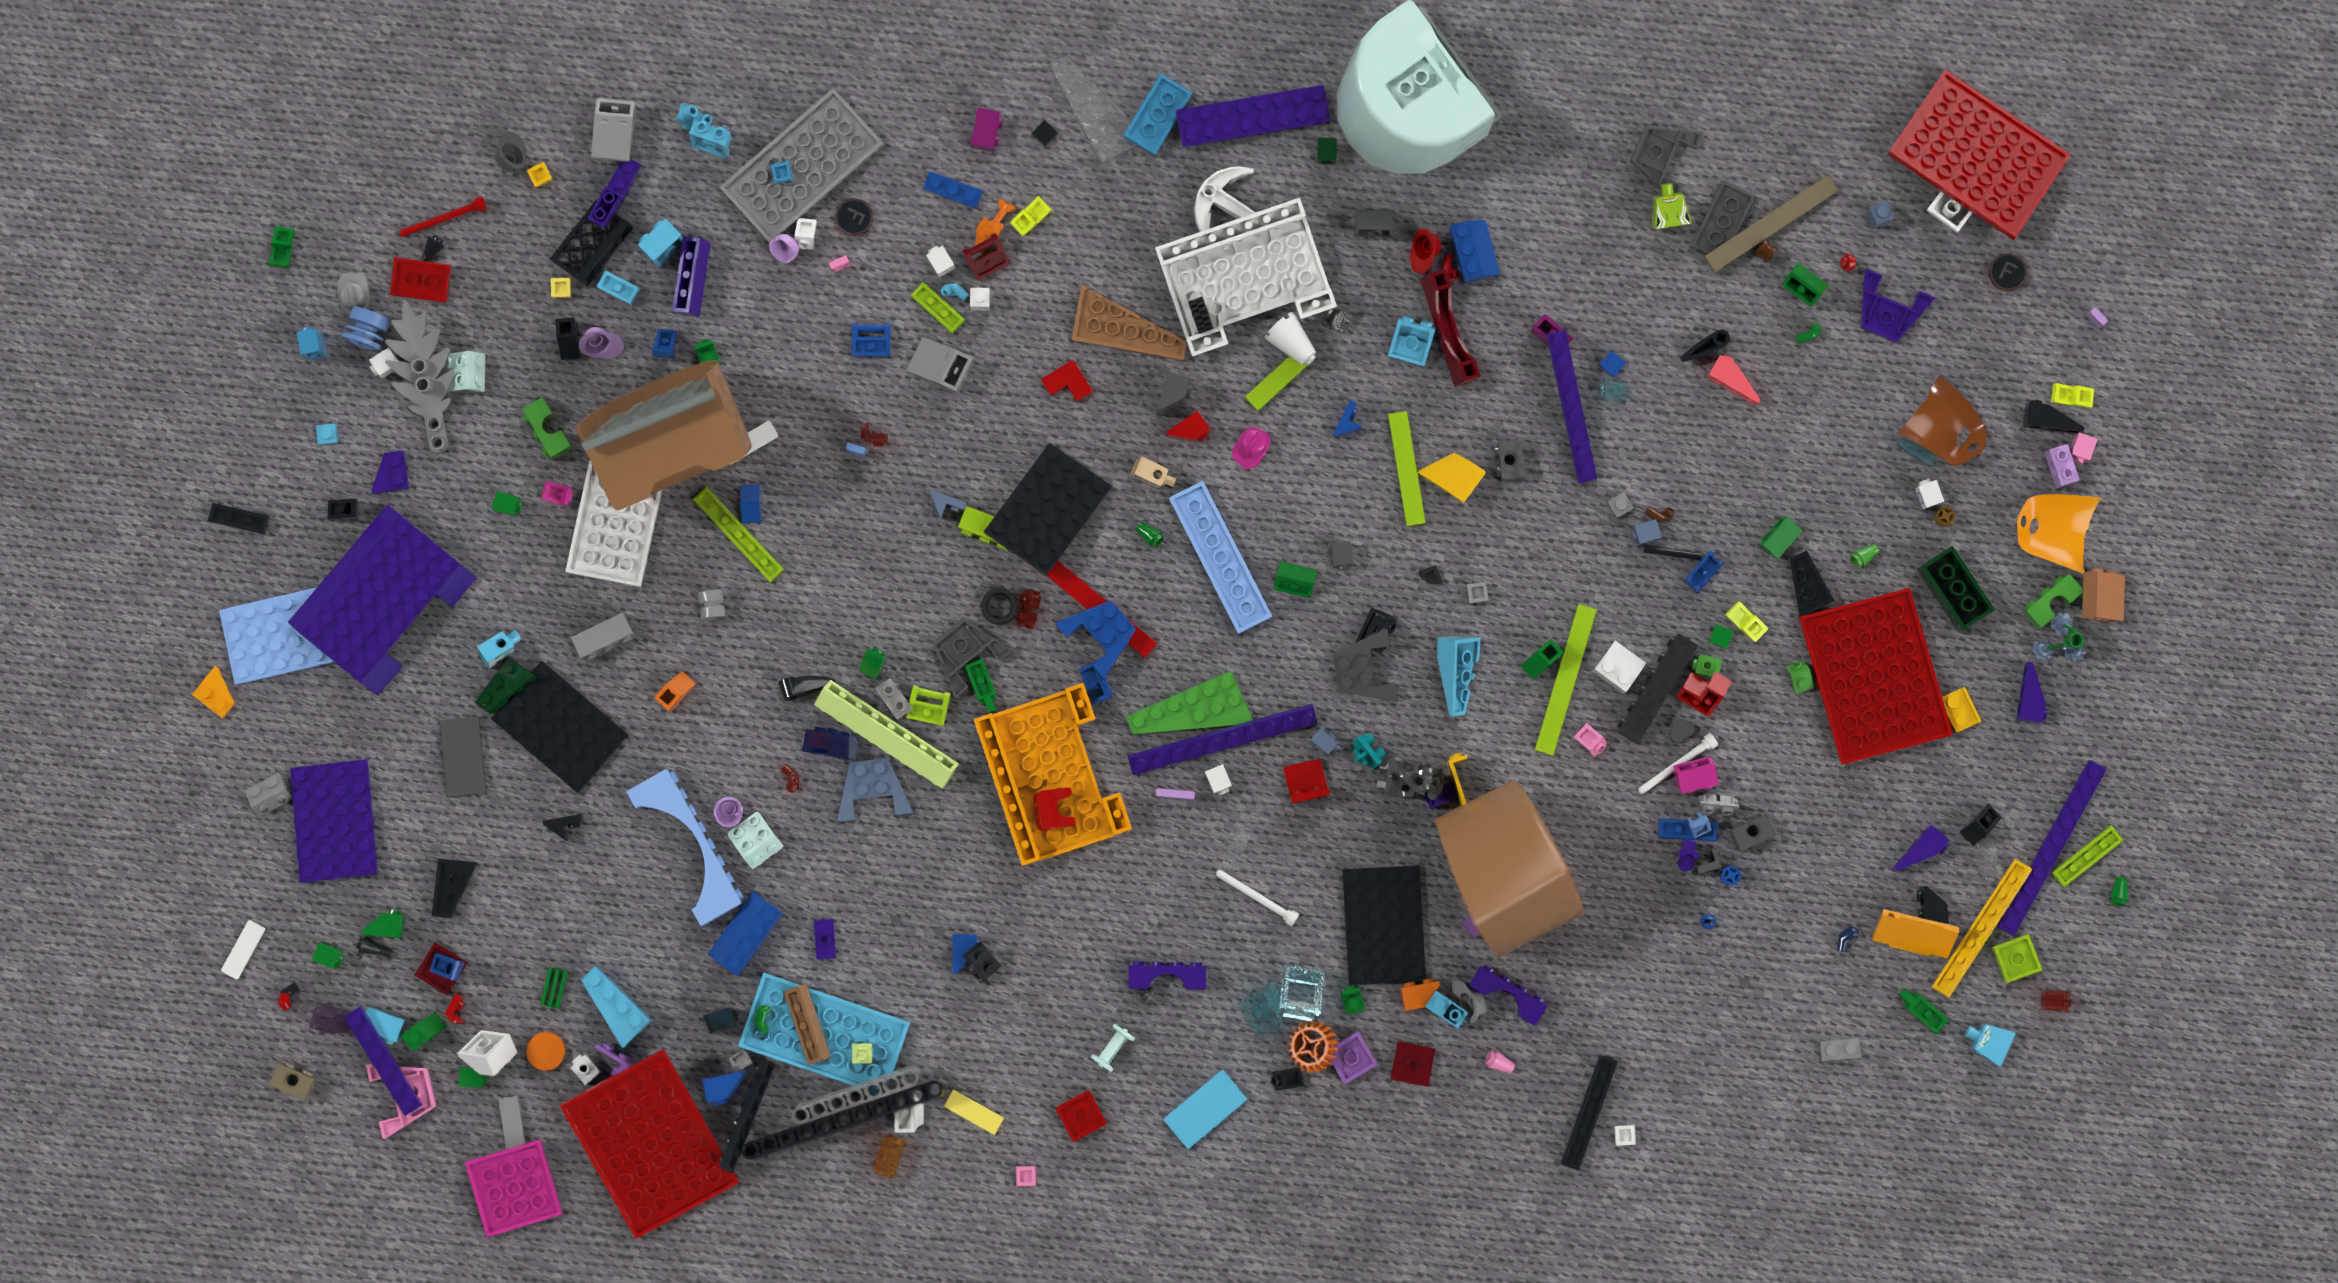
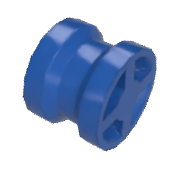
M1728 866L1722 869L1720 879L1725 885H1735L1741 879V872L1735 866Z

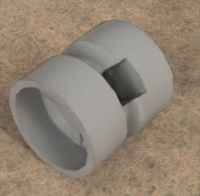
M708 590L698 593L699 604L703 606L700 609L701 620H714L726 617L725 608L721 605L724 601L722 590Z

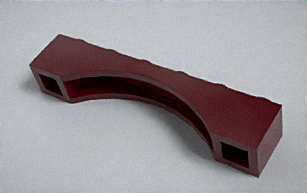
M1447 270L1431 272L1421 278L1420 281L1454 387L1472 383L1481 376L1475 358L1465 347L1456 327L1452 308V286Z

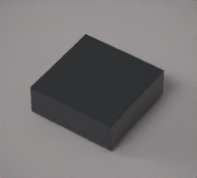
M1044 120L1031 134L1046 147L1058 135V132Z

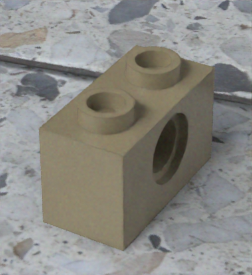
M287 1061L284 1064L278 1063L268 1085L303 1101L308 1100L317 1081V1078L312 1077L314 1073L305 1069L301 1072L295 1069L296 1065ZM293 1074L298 1078L296 1085L290 1083V1077Z

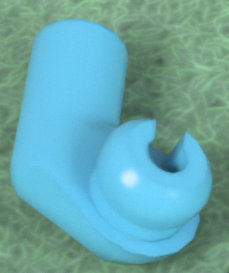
M957 283L946 284L941 288L943 296L957 295L963 302L970 296Z

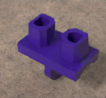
M1681 841V848L1675 853V857H1680L1677 861V866L1681 871L1688 872L1692 870L1694 860L1699 858V852H1695L1697 841Z

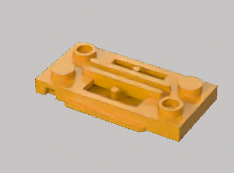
M1883 909L1874 930L1872 941L1888 944L1889 947L1925 956L1934 955L1948 959L1959 934V927Z

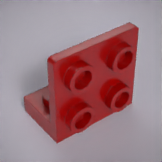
M1314 759L1283 768L1292 805L1330 795L1321 759Z

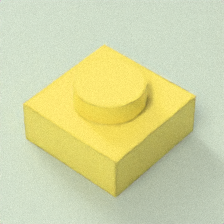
M551 278V298H571V279Z

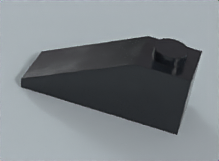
M2031 400V402L2025 405L2023 428L2077 434L2084 431L2082 425L2052 406L2042 404L2043 401Z
M731 1007L703 1015L710 1034H717L738 1026L736 1022L739 1021L738 1014Z

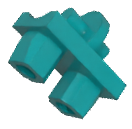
M1370 733L1358 736L1351 744L1355 748L1352 752L1356 756L1353 762L1357 763L1360 761L1363 766L1368 764L1373 770L1382 763L1381 760L1386 756V753L1380 747L1375 751L1371 748L1370 745L1375 740Z

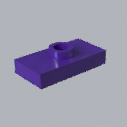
M834 920L814 921L816 959L836 958Z

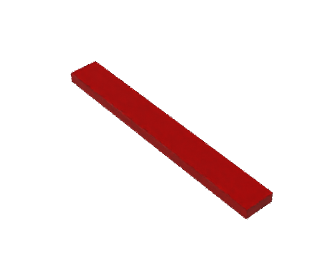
M1059 561L1047 575L1051 581L1086 610L1107 602ZM1132 623L1136 631L1128 645L1146 658L1158 643Z

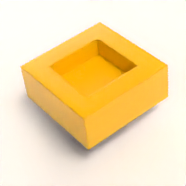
M544 162L527 170L535 188L553 180Z

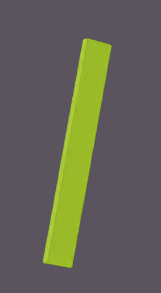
M1581 604L1577 606L1535 751L1551 756L1554 755L1597 609Z

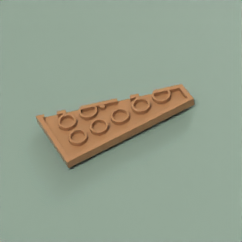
M1081 286L1071 341L1184 361L1187 341L1143 319L1123 306L1108 300L1099 293H1095L1086 286Z

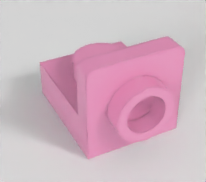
M1587 723L1574 736L1575 740L1585 747L1593 757L1602 753L1607 745L1604 737Z

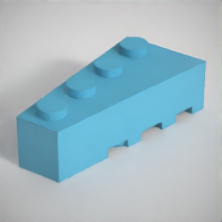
M594 966L581 980L622 1049H626L653 1021L599 967Z

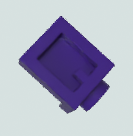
M1453 782L1444 784L1442 792L1437 796L1436 800L1428 798V793L1425 792V800L1430 809L1458 801Z

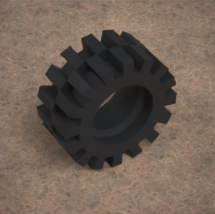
M1203 297L1188 301L1198 333L1201 334L1212 330L1213 325Z

